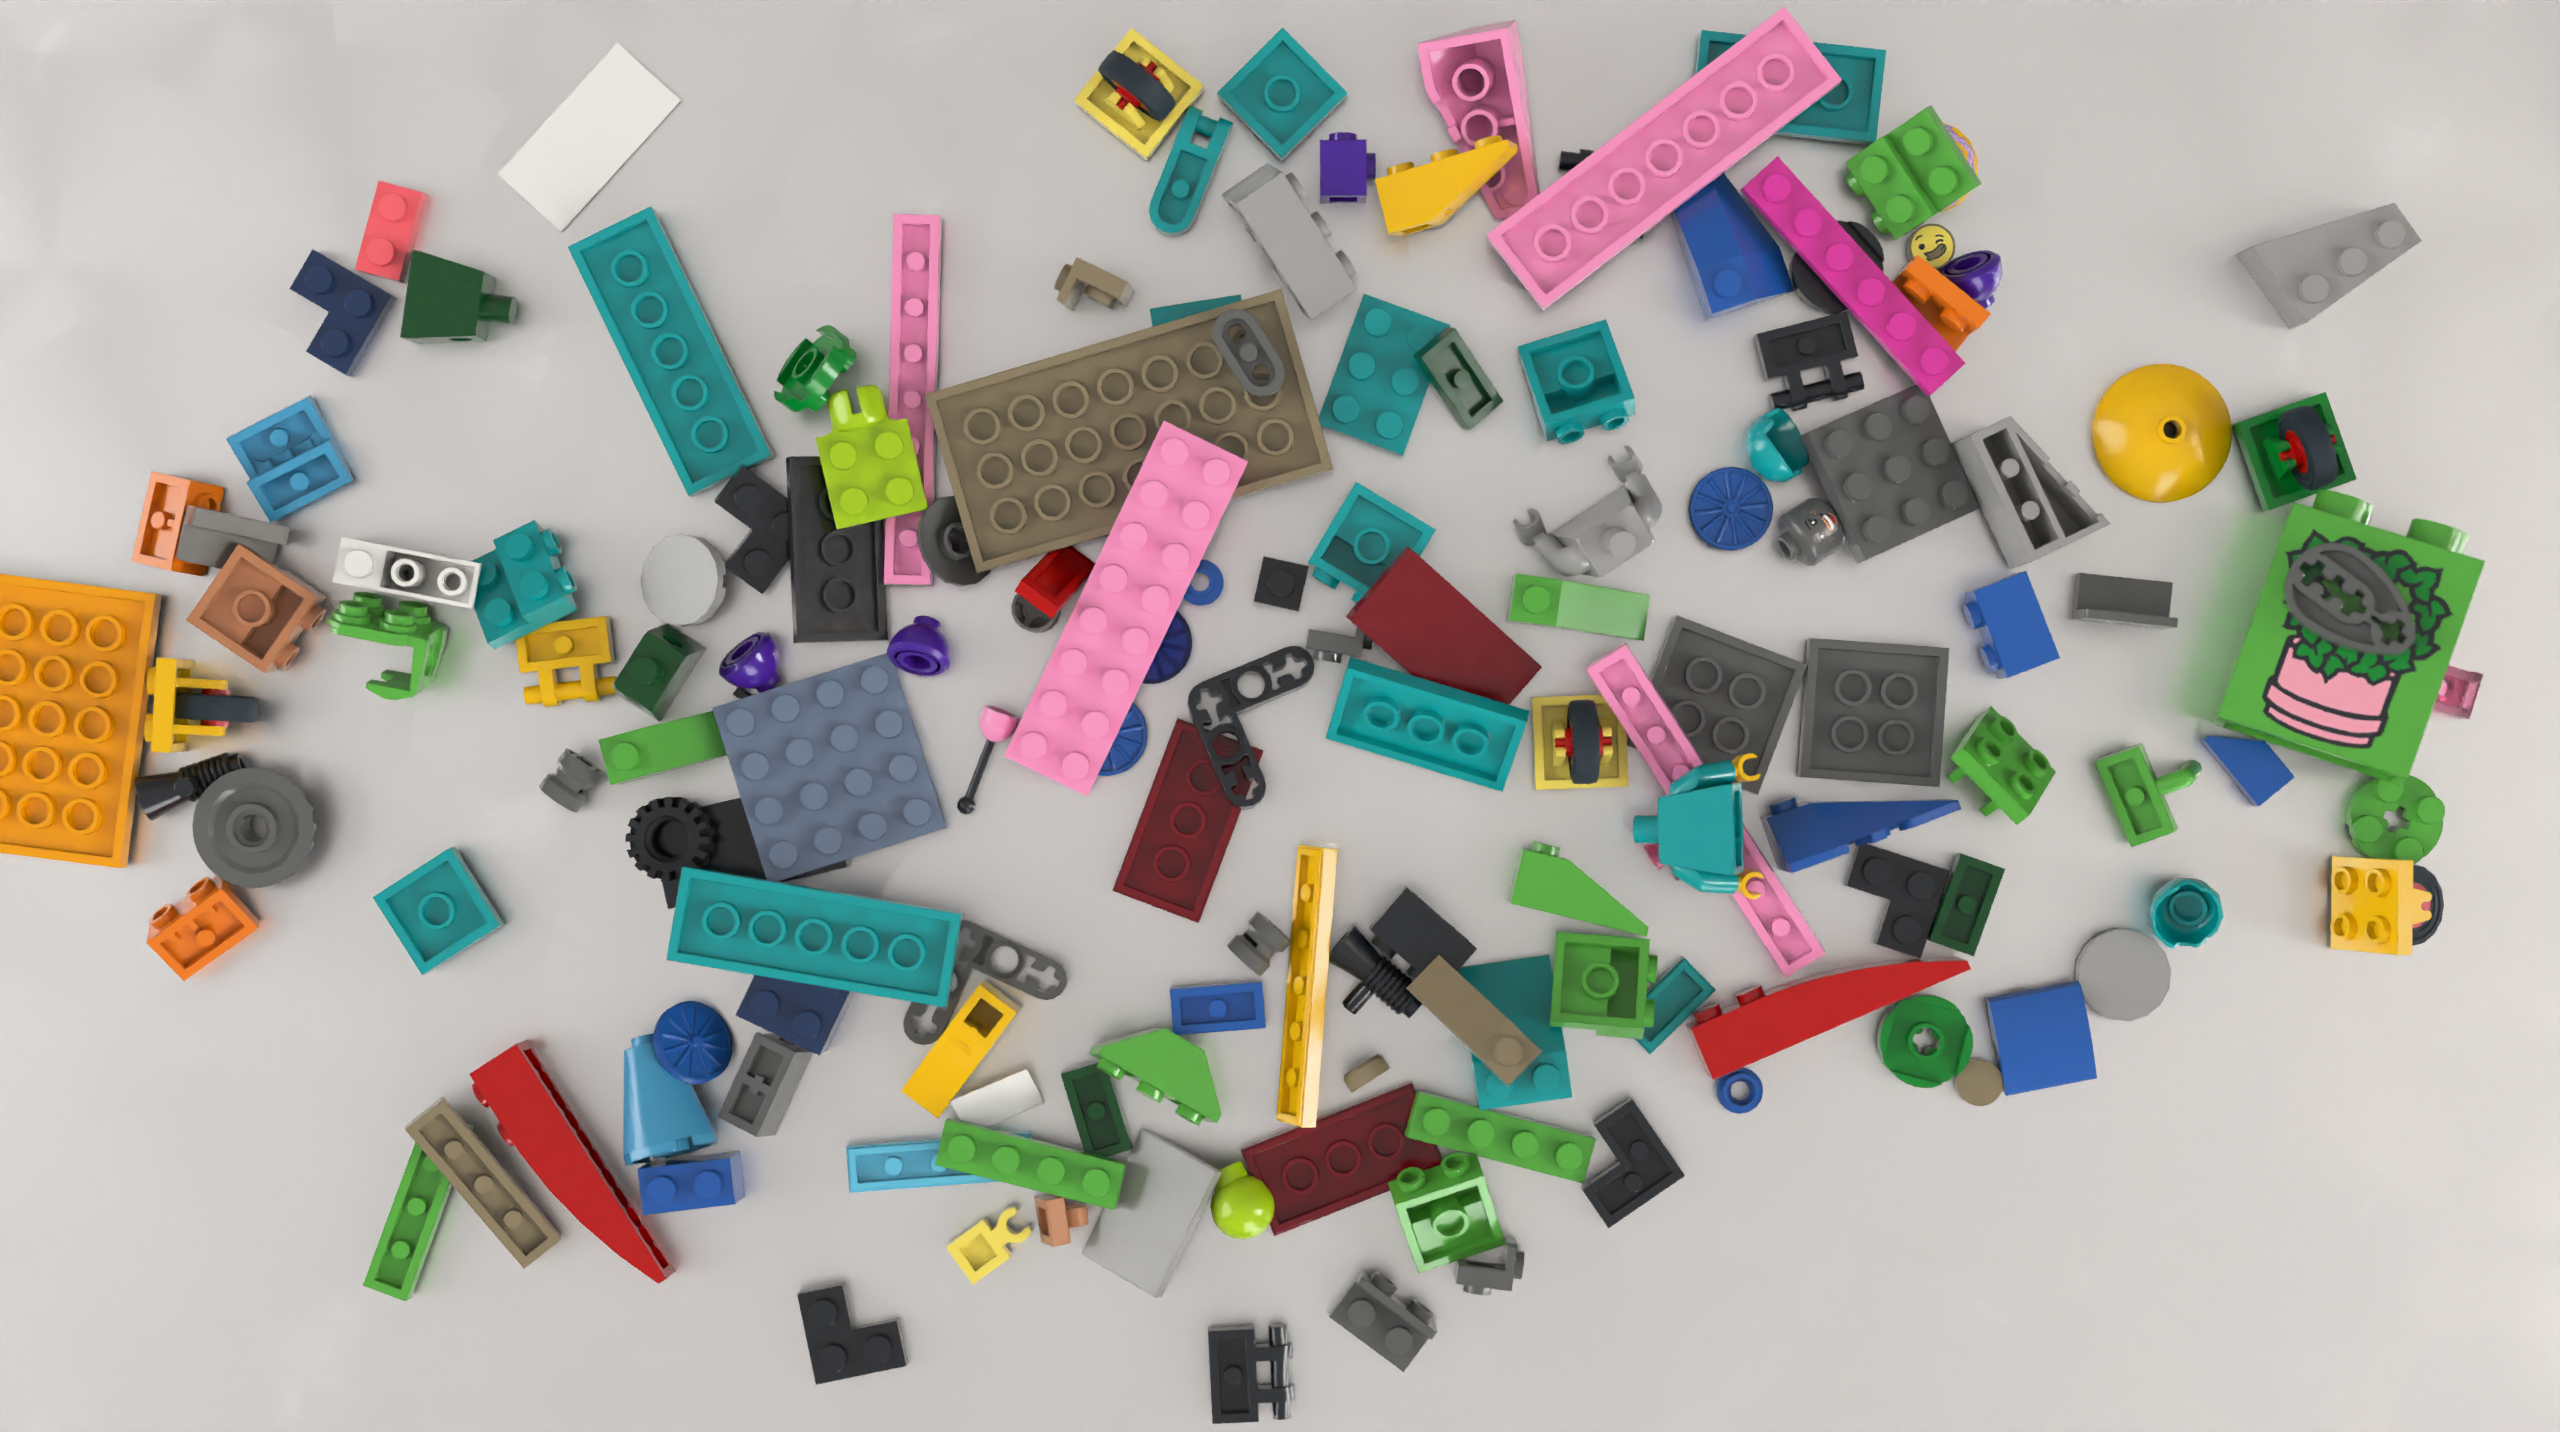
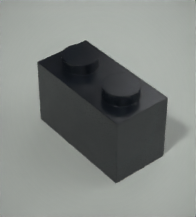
M1406 885L1369 926L1370 930L1376 935L1371 940V943L1391 960L1398 954L1411 966L1407 969L1406 973L1414 980L1438 955L1458 971L1477 949L1473 943Z

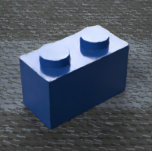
M2026 571L2012 574L1964 593L1968 602L1963 604L1965 617L1973 630H1979L1985 645L1980 647L1982 661L1989 673L1995 672L1997 679L2009 678L2060 658Z
M740 1150L656 1160L646 1163L637 1169L643 1215L733 1205L745 1197Z

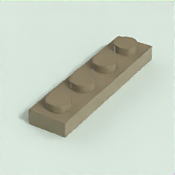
M444 1097L440 1098L405 1126L406 1132L524 1269L561 1240V1234Z

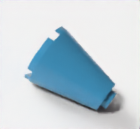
M654 1033L631 1039L632 1047L624 1050L623 1157L626 1166L650 1163L651 1156H653V1159L662 1157L667 1159L712 1146L711 1144L718 1142L716 1133L692 1084L676 1079L660 1063L654 1048Z

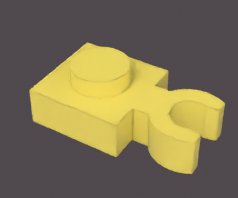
M1016 1205L1010 1206L1002 1212L994 1228H992L986 1218H983L946 1246L972 1284H975L1011 1257L1012 1254L1005 1244L1008 1242H1022L1031 1234L1033 1230L1031 1225L1026 1226L1021 1231L1010 1229L1008 1219L1018 1212L1019 1209Z

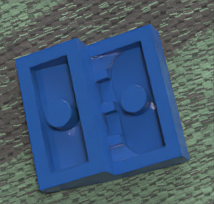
M2078 980L1987 998L1991 1039L1997 1050L1998 1068L2002 1074V1090L2005 1096L2097 1078L2089 1021L2081 985Z

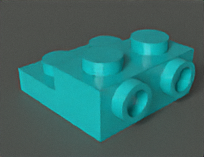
M1606 319L1517 346L1518 356L1532 393L1533 404L1546 441L1557 439L1561 444H1569L1582 438L1586 429L1602 425L1604 430H1615L1624 426L1629 421V416L1635 415V397Z
M1356 482L1308 561V564L1315 567L1311 576L1334 590L1340 582L1355 591L1351 600L1357 603L1406 546L1420 556L1436 529Z
M535 520L494 539L495 550L471 561L482 564L474 609L487 644L494 650L578 610L572 593L577 591L576 583L569 570L565 566L561 567L557 557L558 554L562 553L559 540L551 528L544 530Z

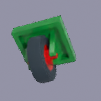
M2326 392L2232 424L2263 512L2314 495L2318 490H2328L2357 479Z

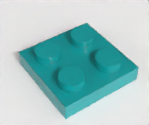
M1282 27L1217 92V96L1283 161L1348 97V93Z
M450 847L373 897L422 975L431 972L504 925L456 847Z

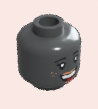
M1808 498L1784 513L1778 521L1780 536L1776 538V543L1782 555L1789 561L1795 559L1802 565L1814 566L1840 550L1845 543L1843 525L1829 500L1823 501L1820 498Z

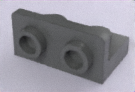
M1361 1270L1331 1310L1329 1317L1404 1372L1429 1338L1432 1340L1436 1335V1324L1431 1321L1435 1315L1419 1301L1412 1299L1408 1304L1394 1293L1397 1290V1286L1381 1273L1375 1271L1370 1276L1364 1270Z

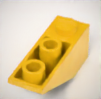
M1495 135L1474 142L1475 149L1458 154L1457 149H1448L1432 154L1430 156L1431 163L1414 167L1413 162H1406L1389 167L1387 169L1388 176L1375 179L1388 234L1403 237L1443 225L1519 151L1517 144L1507 139L1502 141L1501 135Z
M983 981L948 1025L901 1091L936 1118H939L950 1104V1101L953 1100L1021 1010V1007L989 982Z

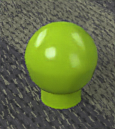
M1242 1161L1220 1169L1222 1174L1214 1189L1215 1192L1212 1195L1210 1205L1215 1225L1225 1235L1235 1239H1250L1261 1234L1269 1226L1274 1215L1272 1193L1261 1180L1254 1176H1248Z

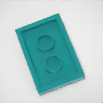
M1364 294L1319 415L1321 427L1403 457L1430 380L1413 355L1446 327L1451 325Z

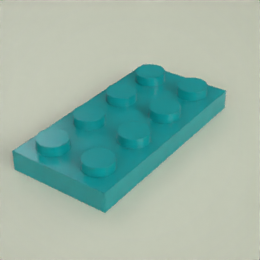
M1701 30L1695 74L1746 35ZM1813 42L1842 80L1834 89L1773 135L1871 145L1877 138L1886 50Z
M1350 657L1326 739L1503 792L1527 724L1529 711Z

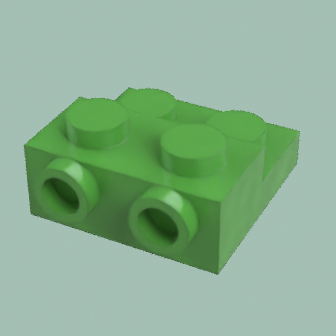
M1932 106L1926 107L1889 134L1882 136L1845 162L1850 169L1846 173V180L1850 188L1860 197L1866 194L1875 208L1871 212L1874 225L1883 235L1891 233L1895 240L1908 234L1982 184Z
M1556 932L1550 1026L1596 1030L1597 1036L1643 1039L1644 1027L1653 1028L1655 1000L1646 999L1647 982L1656 983L1658 955H1649L1650 939Z
M1461 1152L1451 1153L1443 1158L1441 1165L1426 1170L1418 1167H1409L1402 1170L1396 1180L1388 1182L1394 1205L1418 1273L1506 1245L1476 1153L1468 1156Z

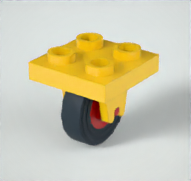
M156 658V667H150L147 675L148 695H154L153 714L147 713L145 718V741L151 742V752L173 753L187 751L188 734L225 736V729L229 727V722L257 721L259 716V699L250 696L231 695V690H228V680L192 678L193 660ZM191 688H202V694L191 693ZM189 719L200 720V725L189 724Z
M2332 856L2331 949L2390 955H2412V946L2425 943L2435 934L2442 921L2444 900L2440 884L2428 869L2413 864V860Z

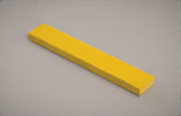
M1298 845L1290 938L1292 942L1290 943L1276 1116L1277 1121L1299 1127H1316L1338 850L1309 845Z

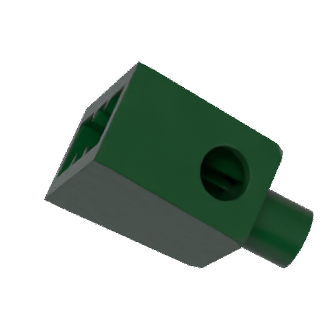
M412 250L400 337L417 344L485 342L488 338L490 322L511 325L514 323L517 313V300L515 297L494 294L495 277L486 272L421 251Z
M664 624L648 630L616 678L612 688L621 698L660 722L707 648L670 624Z

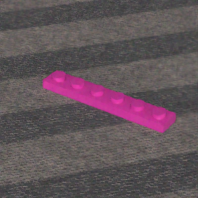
M1778 156L1740 190L1927 397L1966 364Z

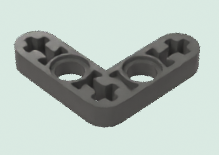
M966 918L962 919L960 932L965 927L972 930L970 938L976 941L974 948L966 947L958 960L968 962L965 970L957 963L954 964L953 972L957 977V987L954 992L949 994L946 1012L941 1007H937L931 1021L937 1025L936 1031L929 1030L924 1035H920L917 1032L919 1025L913 1019L914 1016H923L927 1012L929 1005L911 1002L903 1021L904 1032L908 1039L916 1044L927 1045L937 1041L946 1030L974 969L1043 1000L1054 999L1061 995L1068 984V970L1061 961L979 922ZM1001 946L1011 947L1018 954V965L1011 972H1002L993 964V954ZM1027 955L1036 958V961L1030 967L1038 971L1044 972L1048 966L1056 969L1054 977L1060 980L1059 986L1051 985L1044 991L1039 988L1041 980L1029 973L1026 975L1025 983L1018 980L1017 976L1021 974L1026 966Z

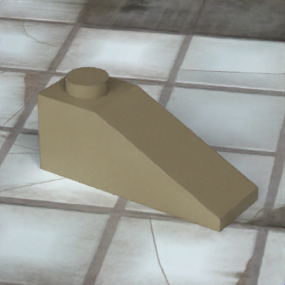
M1440 955L1406 988L1507 1087L1542 1052Z

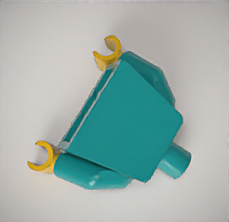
M1754 753L1736 756L1732 762L1724 760L1698 765L1672 782L1669 794L1658 797V815H1635L1633 820V838L1635 843H1659L1660 864L1671 866L1674 876L1700 892L1734 894L1737 891L1749 899H1758L1761 893L1752 890L1747 891L1746 883L1751 877L1764 878V876L1753 869L1744 868L1742 782L1755 781L1761 776V774L1746 775L1743 771V763L1747 759L1758 758L1757 755Z

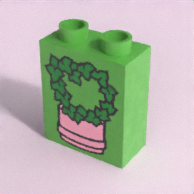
M2318 490L2312 508L2294 502L2288 514L2214 725L2399 785L2409 778L2485 561L2463 554L2469 535L2459 529L2430 520L2412 519L2405 537L2368 525L2374 510V506L2370 503L2347 494L2330 490ZM2326 543L2346 544L2363 552L2385 572L2405 600L2416 629L2412 645L2402 654L2396 656L2363 654L2327 642L2303 628L2289 613L2284 599L2285 579L2295 560L2308 549ZM2316 563L2312 568L2304 565L2299 568L2304 573L2301 582L2305 586L2309 587L2313 582L2319 583L2324 588L2321 595L2324 600L2329 601L2332 597L2342 600L2344 605L2340 611L2343 614L2349 616L2353 611L2359 614L2364 613L2365 610L2360 606L2363 597L2356 592L2351 597L2344 595L2340 590L2343 582L2338 578H2335L2332 582L2325 581L2320 576L2323 570L2321 565ZM2376 622L2384 632L2383 637L2380 639L2384 644L2389 645L2393 641H2397L2400 644L2404 642L2405 639L2400 635V631L2403 628L2400 623L2394 622L2389 627L2383 623L2379 624Z

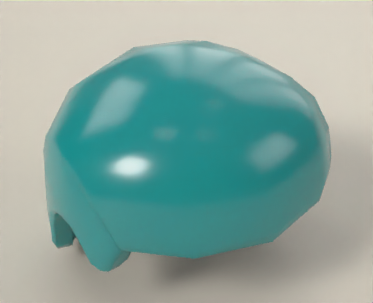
M1775 408L1751 423L1746 433L1745 444L1746 454L1752 468L1765 479L1776 482H1786L1802 474L1801 468L1808 464L1809 456L1801 439V434L1791 417L1781 408Z
M2178 878L2169 881L2155 892L2149 907L2153 933L2171 949H2174L2176 946H2190L2194 948L2201 946L2219 930L2224 916L2219 894L2207 883L2195 878Z

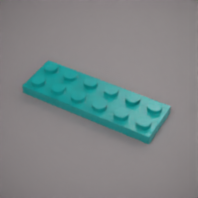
M650 206L568 246L688 496L693 497L730 479L741 464L750 469L773 458L774 455L655 210Z
M684 866L681 870L666 960L946 1007L948 1005L963 913Z

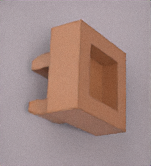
M1052 1194L1034 1197L1041 1242L1052 1247L1070 1244L1069 1228L1089 1224L1086 1205L1080 1206L1079 1203L1065 1205L1064 1197Z

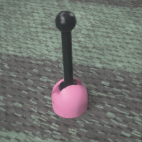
M991 705L984 706L979 723L986 742L966 795L960 798L957 803L960 813L968 815L975 810L976 805L973 799L994 744L1008 739L1013 734L1019 717L1015 714Z

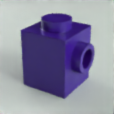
M1337 132L1329 134V140H1320V204L1366 203L1367 181H1375L1376 154L1366 153V140H1357V134Z

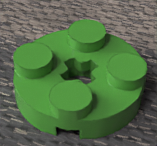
M2409 775V778L2399 785L2374 778L2361 783L2351 794L2345 808V825H2349V833L2353 839L2351 842L2363 857L2413 860V864H2416L2436 846L2443 829L2445 806L2425 782L2414 776ZM2399 808L2403 812L2404 824L2402 828L2396 827L2393 832L2387 830L2389 822L2383 818L2386 811L2395 812Z

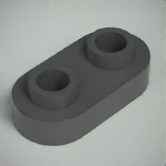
M1231 309L1222 313L1214 323L1213 339L1242 387L1248 393L1257 397H1268L1278 392L1285 381V366L1256 319L1250 313L1241 309ZM1234 326H1242L1246 330L1244 340L1239 343L1230 341L1228 336L1230 329ZM1260 365H1266L1271 369V377L1266 382H1258L1254 379V370Z

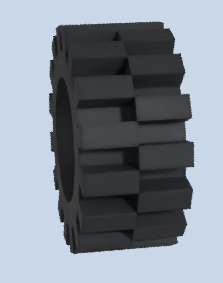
M664 797L649 801V804L641 806L636 811L638 813L637 816L629 821L628 826L631 827L630 833L626 834L625 842H630L631 849L627 850L629 857L635 858L637 863L634 865L639 871L644 870L647 872L646 876L653 879L659 878L662 881L679 880L682 867L684 866L701 868L707 865L710 860L708 856L710 852L714 851L716 843H712V837L716 835L715 827L711 828L709 821L712 819L709 814L703 813L701 810L702 806L696 802H690L687 798ZM668 820L680 823L688 834V843L685 850L675 857L663 855L658 851L654 843L656 829L660 824Z

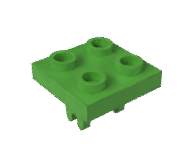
M1990 706L1977 717L1951 756V759L1956 764L1946 777L1952 783H1955L1967 774L1988 795L1984 801L1985 804L1980 807L1979 811L1986 817L2000 808L2017 825L2031 814L2056 771L2050 766L2044 754L2033 749L2017 733L2014 724L2009 719L2001 716Z

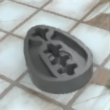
M2326 543L2308 549L2292 564L2284 583V599L2289 613L2303 628L2327 642L2363 654L2396 656L2402 654L2412 645L2416 629L2405 600L2385 572L2363 552L2346 544ZM2316 563L2321 565L2323 570L2320 576L2325 581L2332 582L2335 578H2338L2343 582L2340 590L2344 595L2351 597L2356 592L2363 597L2360 606L2365 610L2364 613L2359 614L2353 611L2349 616L2343 614L2340 611L2344 605L2342 600L2337 597H2332L2329 601L2324 600L2321 597L2324 588L2319 583L2313 582L2309 587L2305 586L2301 582L2304 573L2299 568L2303 565L2312 568ZM2376 622L2379 624L2383 623L2389 627L2394 622L2400 623L2403 626L2400 635L2405 639L2404 642L2400 644L2397 641H2393L2389 645L2384 644L2380 640L2384 632Z

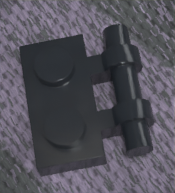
M1847 311L1759 333L1754 336L1765 381L1784 377L1786 390L1769 394L1772 410L1775 408H1781L1782 410L1791 408L1794 412L1806 409L1807 403L1831 398L1834 402L1846 399L1848 393L1864 389L1861 372L1858 371L1844 375L1841 365L1843 361L1858 357ZM1824 366L1826 380L1803 385L1800 372Z
M1286 1324L1269 1325V1343L1255 1344V1326L1208 1328L1212 1424L1259 1422L1258 1403H1272L1273 1419L1284 1420L1291 1418V1401L1295 1399L1294 1384L1289 1381L1288 1359L1293 1358L1292 1342L1287 1340ZM1257 1361H1270L1271 1384L1257 1385Z

